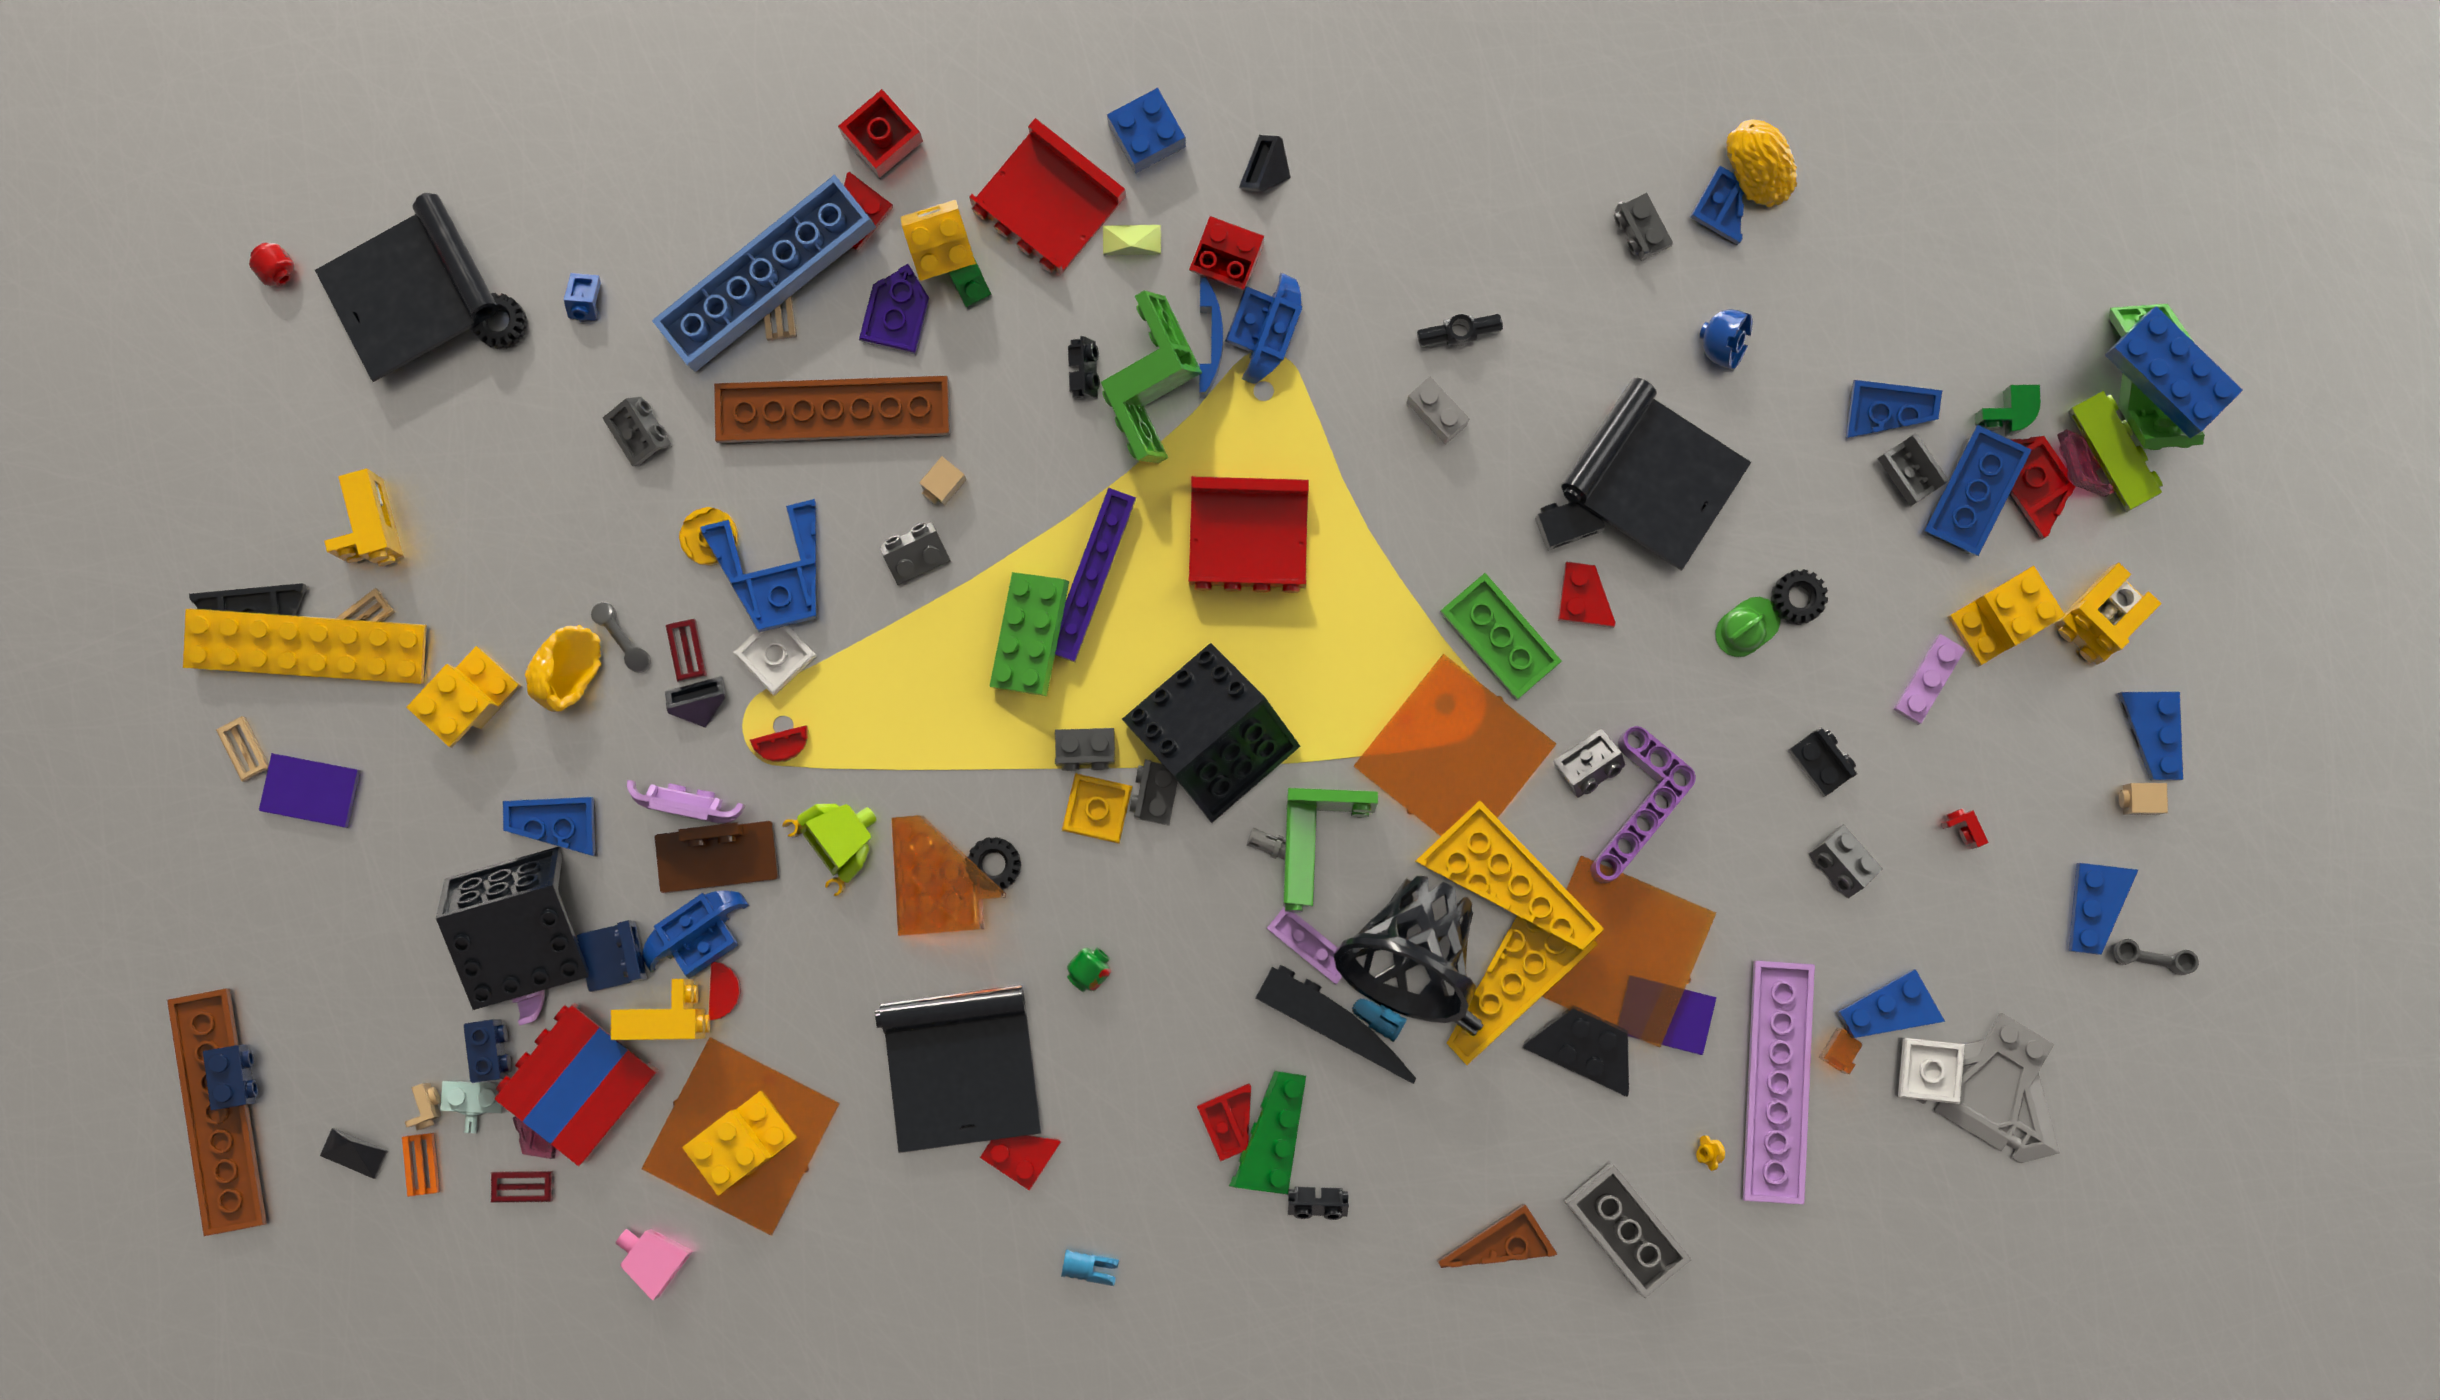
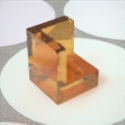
M1836 1028L1818 1058L1841 1073L1850 1075L1856 1065L1852 1061L1861 1049L1862 1043L1855 1038H1851L1847 1034L1848 1031L1844 1028Z

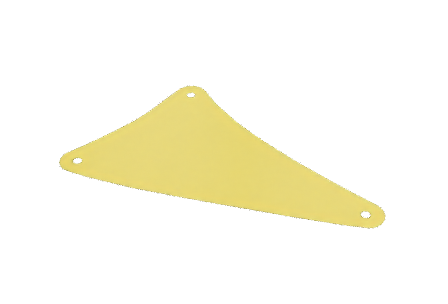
M1250 353L1233 365L1195 411L1161 441L1168 456L1167 459L1160 463L1139 461L1127 473L1069 517L971 580L876 633L801 671L775 696L768 689L763 690L747 706L743 717L742 731L750 751L761 761L776 766L823 769L978 770L1062 769V766H1056L1055 730L1114 728L1115 764H1109V768H1138L1139 765L1144 766L1145 759L1156 763L1161 762L1132 732L1122 718L1210 643L1265 696L1301 746L1281 764L1403 753L1452 745L1468 739L1476 732L1485 715L1486 701L1480 683L1441 636L1400 579L1369 531L1341 476L1321 422L1296 366L1284 357L1271 373L1259 382H1269L1274 389V394L1269 400L1261 401L1254 395L1256 384L1242 380L1243 374L1251 360ZM1191 477L1309 480L1306 588H1300L1298 593L1282 592V588L1272 587L1270 592H1255L1253 587H1241V591H1225L1224 586H1212V590L1202 591L1194 589V585H1189ZM1108 488L1136 497L1134 507L1076 662L1055 655L1047 696L990 687L1012 572L1065 579L1069 581L1067 599ZM1443 694L1451 696L1455 702L1454 710L1446 715L1438 713L1434 705L1436 698ZM779 716L791 718L794 725L793 728L808 726V740L805 748L797 757L786 762H773L764 759L753 749L750 739L776 733L773 729V723ZM1079 765V769L1091 768V765Z

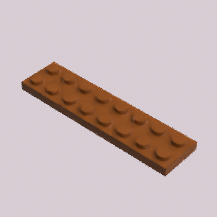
M948 376L714 383L715 441L717 443L950 435Z
M226 988L168 999L203 1235L209 1236L265 1225L267 1222L248 1105L211 1110L203 1051L239 1045L230 989Z

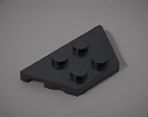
M299 583L189 594V598L197 609L295 616L306 591V585Z
M1573 1005L1563 1012L1561 1017L1551 1021L1542 1031L1531 1039L1528 1038L1523 1044L1524 1049L1626 1097L1629 1094L1628 1030Z

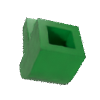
M977 262L976 264L948 272L965 307L991 295Z
M2010 385L2003 391L2004 408H1982L1975 414V425H1985V428L1988 430L2002 429L2004 425L2005 436H2012L2021 432L2033 423L2038 416L2041 404L2040 385Z

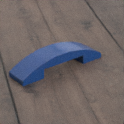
M1200 278V313H1212L1211 364H1200L1202 374L1199 375V397L1206 398L1216 380L1221 364L1223 323L1219 303L1207 278Z

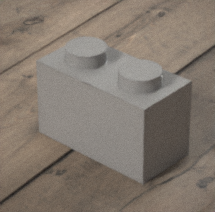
M1431 377L1427 378L1408 396L1406 403L1445 445L1462 431L1470 420Z

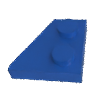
M1719 166L1690 218L1738 245L1742 241L1743 236L1741 234V218L1744 212V204L1742 203L1744 192L1739 187L1735 174Z

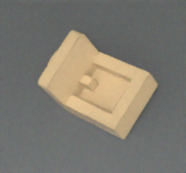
M422 1083L411 1087L421 1116L405 1121L406 1128L415 1126L418 1131L433 1126V1119L441 1117L438 1107L441 1101L436 1087H432L431 1083Z

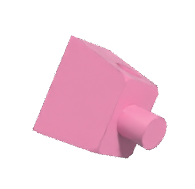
M626 1229L615 1243L628 1253L620 1266L652 1300L660 1297L693 1252L691 1249L652 1229L646 1230L640 1238Z

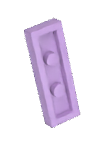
M1939 634L1893 710L1918 725L1921 724L1966 649Z
M1284 907L1267 929L1336 985L1342 978V975L1336 969L1334 961L1337 947L1297 914L1286 912Z

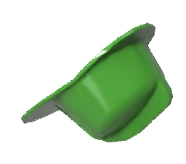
M1751 597L1724 615L1718 622L1715 631L1716 641L1720 649L1734 657H1745L1772 639L1778 632L1781 620L1778 617L1780 613L1778 611L1774 612L1772 608L1775 604L1763 597Z

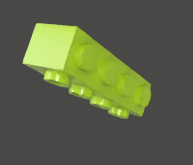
M2103 390L2072 407L2068 412L2122 506L2128 512L2161 494L2160 487L2163 484L2155 471L2150 472L2145 462L2148 461V457L2140 445L2136 447L2132 441L2133 431L2126 420L2121 421L2116 411L2119 408L2112 395L2106 396Z

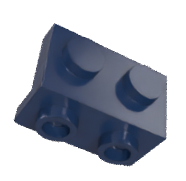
M501 1019L465 1023L464 1035L470 1082L477 1083L504 1079L508 1072H511L512 1067L510 1055L505 1053L504 1042L508 1041L506 1025H502Z
M235 1045L203 1051L211 1110L255 1104V1097L258 1096V1086L256 1080L252 1079L251 1067L254 1066V1057L252 1051L248 1050V1045Z

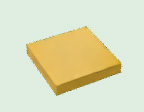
M1075 773L1062 831L1120 844L1133 786Z

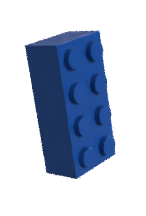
M2157 306L2146 313L2105 354L2189 438L2202 432L2243 391Z

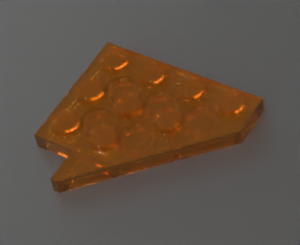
M924 816L891 818L898 936L983 930V900L1006 898V893Z

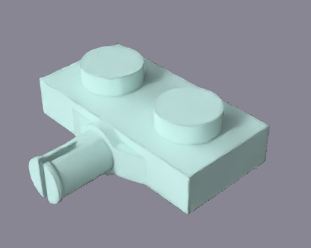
M442 1081L440 1111H454L466 1115L464 1133H470V1129L471 1133H477L478 1115L484 1113H503V1106L494 1099L499 1093L496 1090L499 1083Z

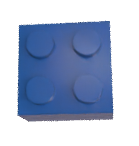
M1158 88L1107 114L1108 125L1135 174L1186 147V137Z

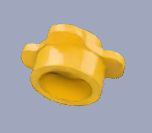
M1704 1135L1700 1138L1701 1145L1697 1150L1696 1157L1698 1162L1708 1165L1709 1170L1714 1171L1717 1170L1718 1164L1724 1160L1725 1149L1720 1141L1710 1140L1709 1136Z

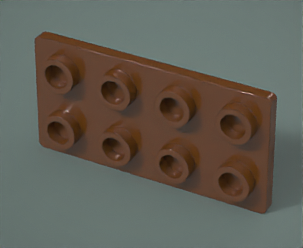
M771 821L746 824L734 822L678 829L679 832L656 834L654 837L661 893L778 879L774 830Z

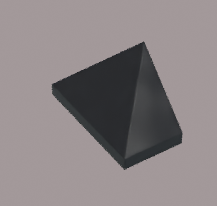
M1259 135L1239 186L1242 190L1264 191L1291 178L1281 137Z
M722 676L665 691L668 714L706 728L725 699Z
M332 1128L320 1156L376 1179L388 1151Z

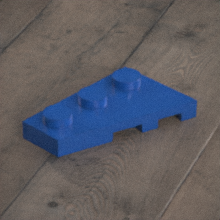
M1853 380L1846 438L1938 420L1942 390Z
M2086 863L2076 864L2069 942L2070 952L2102 955L2138 873L2137 869Z
M1916 969L1907 972L1837 1012L1851 1038L1945 1022Z

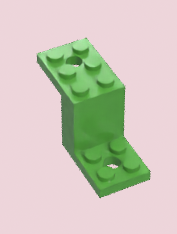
M1144 290L1135 295L1138 302L1136 309L1140 317L1147 321L1151 329L1149 331L1150 339L1159 349L1103 380L1101 384L1104 388L1102 392L1106 403L1113 407L1116 414V425L1121 432L1125 433L1129 441L1127 447L1130 454L1138 461L1160 463L1167 459L1168 456L1144 406L1202 374V371L1166 296Z
M2168 304L2110 308L2109 319L2121 338L2146 313L2157 306L2192 340ZM2122 373L2118 407L2144 449L2160 450L2166 447L2189 448L2194 445H2203L2205 436L2203 431L2189 438Z

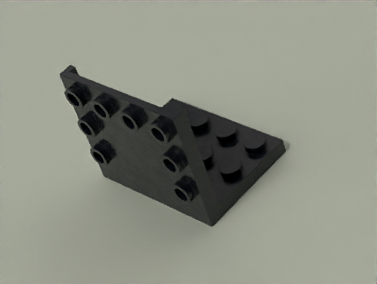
M1212 643L1207 645L1122 718L1132 732L1176 778L1211 823L1301 747L1265 696Z
M559 846L444 880L436 921L473 1010L589 976V970L558 892L563 858Z

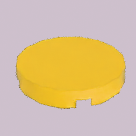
M705 507L693 511L685 518L679 533L681 548L688 558L699 565L713 566L719 564L702 535L700 527L726 520L730 522L737 548L739 538L737 526L727 513L719 509Z

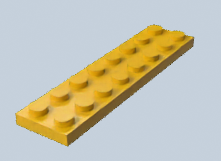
M188 608L185 611L183 668L422 684L424 683L427 625Z

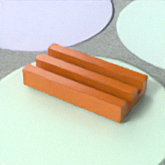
M434 1133L403 1136L402 1145L407 1197L439 1193ZM422 1140H426L430 1188H426ZM412 1141H414L419 1189H416Z

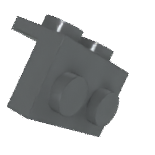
M1916 433L1877 458L1910 507L1948 482V478Z
M933 522L917 524L910 530L911 532L902 536H892L880 546L882 555L897 585L950 561Z
M1844 824L1809 853L1818 867L1824 871L1847 898L1865 888L1883 869Z

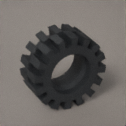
M491 293L498 306L497 311H504L508 314V326L502 331H493L489 328L488 319L474 326L472 330L486 345L494 346L496 349H501V346H504L507 349L511 347L510 343L514 342L517 344L519 342L517 338L525 335L523 328H527V322L525 321L527 317L522 310L523 308L512 297L509 298L501 293V296L497 293Z
M1805 569L1801 571L1793 570L1784 575L1776 582V586L1772 589L1774 594L1771 597V602L1775 604L1772 607L1774 612L1778 611L1780 613L1778 615L1780 619L1785 618L1787 623L1791 624L1794 622L1796 625L1808 623L1817 618L1826 608L1824 605L1828 602V597H1825L1828 590L1827 587L1823 588L1822 584L1824 581L1822 578L1818 580L1816 573L1812 572L1809 574L1808 570ZM1800 586L1809 592L1810 602L1806 607L1797 608L1791 604L1789 592L1793 587Z
M998 837L985 838L982 841H978L969 851L970 854L966 861L967 872L972 881L985 890H1004L1013 884L1020 874V855L1015 847L1004 839ZM999 853L1003 856L1005 868L1002 873L991 876L983 870L982 863L986 855Z

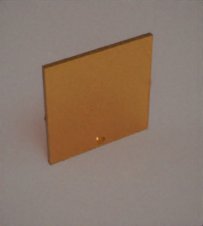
M1443 654L1353 767L1406 808L1409 815L1413 814L1439 836H1442L1479 800L1498 818L1556 746V743L1506 704L1501 696H1496Z
M1580 856L1566 890L1604 928V931L1594 939L1598 946L1542 997L1568 1009L1575 1005L1628 1030L1629 1035L1660 1048L1685 987L1691 982L1690 975L1716 912L1624 873H1621L1620 876L1609 883H1599L1594 880L1590 872L1594 861ZM1600 864L1602 874L1611 876L1613 869Z
M709 1037L678 1099L673 1101L674 1107L654 1143L642 1170L772 1236L804 1173L809 1171L808 1165L840 1103ZM762 1090L797 1136V1139L753 1173L744 1176L718 1196L682 1147L730 1110L737 1109Z

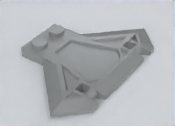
M2000 1013L1984 1040L1965 1044L1960 1104L1938 1102L1934 1111L2000 1151L2003 1150L2006 1144L2014 1148L2015 1151L2011 1158L2019 1163L2059 1154L2058 1144L2039 1076V1070L2054 1044L2005 1014ZM1915 1099V1100L1919 1101V1102L1922 1103V1104H1925L1926 1101H1927V1100H1918V1099ZM2016 1128L2024 1132L2021 1139L2013 1134Z

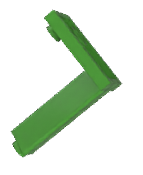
M1288 788L1283 906L1286 912H1303V906H1313L1317 811L1352 812L1351 816L1369 817V813H1375L1378 804V792Z

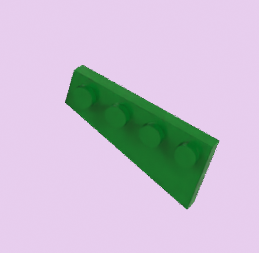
M1274 1071L1261 1104L1262 1111L1257 1123L1254 1122L1250 1132L1252 1136L1246 1151L1243 1150L1239 1160L1241 1164L1236 1176L1232 1177L1229 1186L1288 1195L1306 1076Z

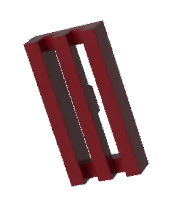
M696 619L667 624L666 630L677 682L707 677ZM690 626L695 656L699 670L695 672L686 632V627ZM674 629H679L688 671L686 674H683Z
M553 1171L491 1172V1203L553 1201ZM498 1178H545V1183L498 1184ZM544 1189V1195L498 1196V1190Z

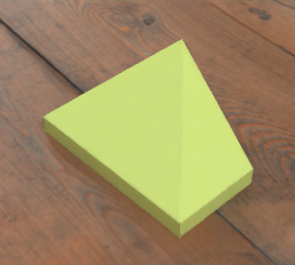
M1161 225L1103 226V255L1161 254Z

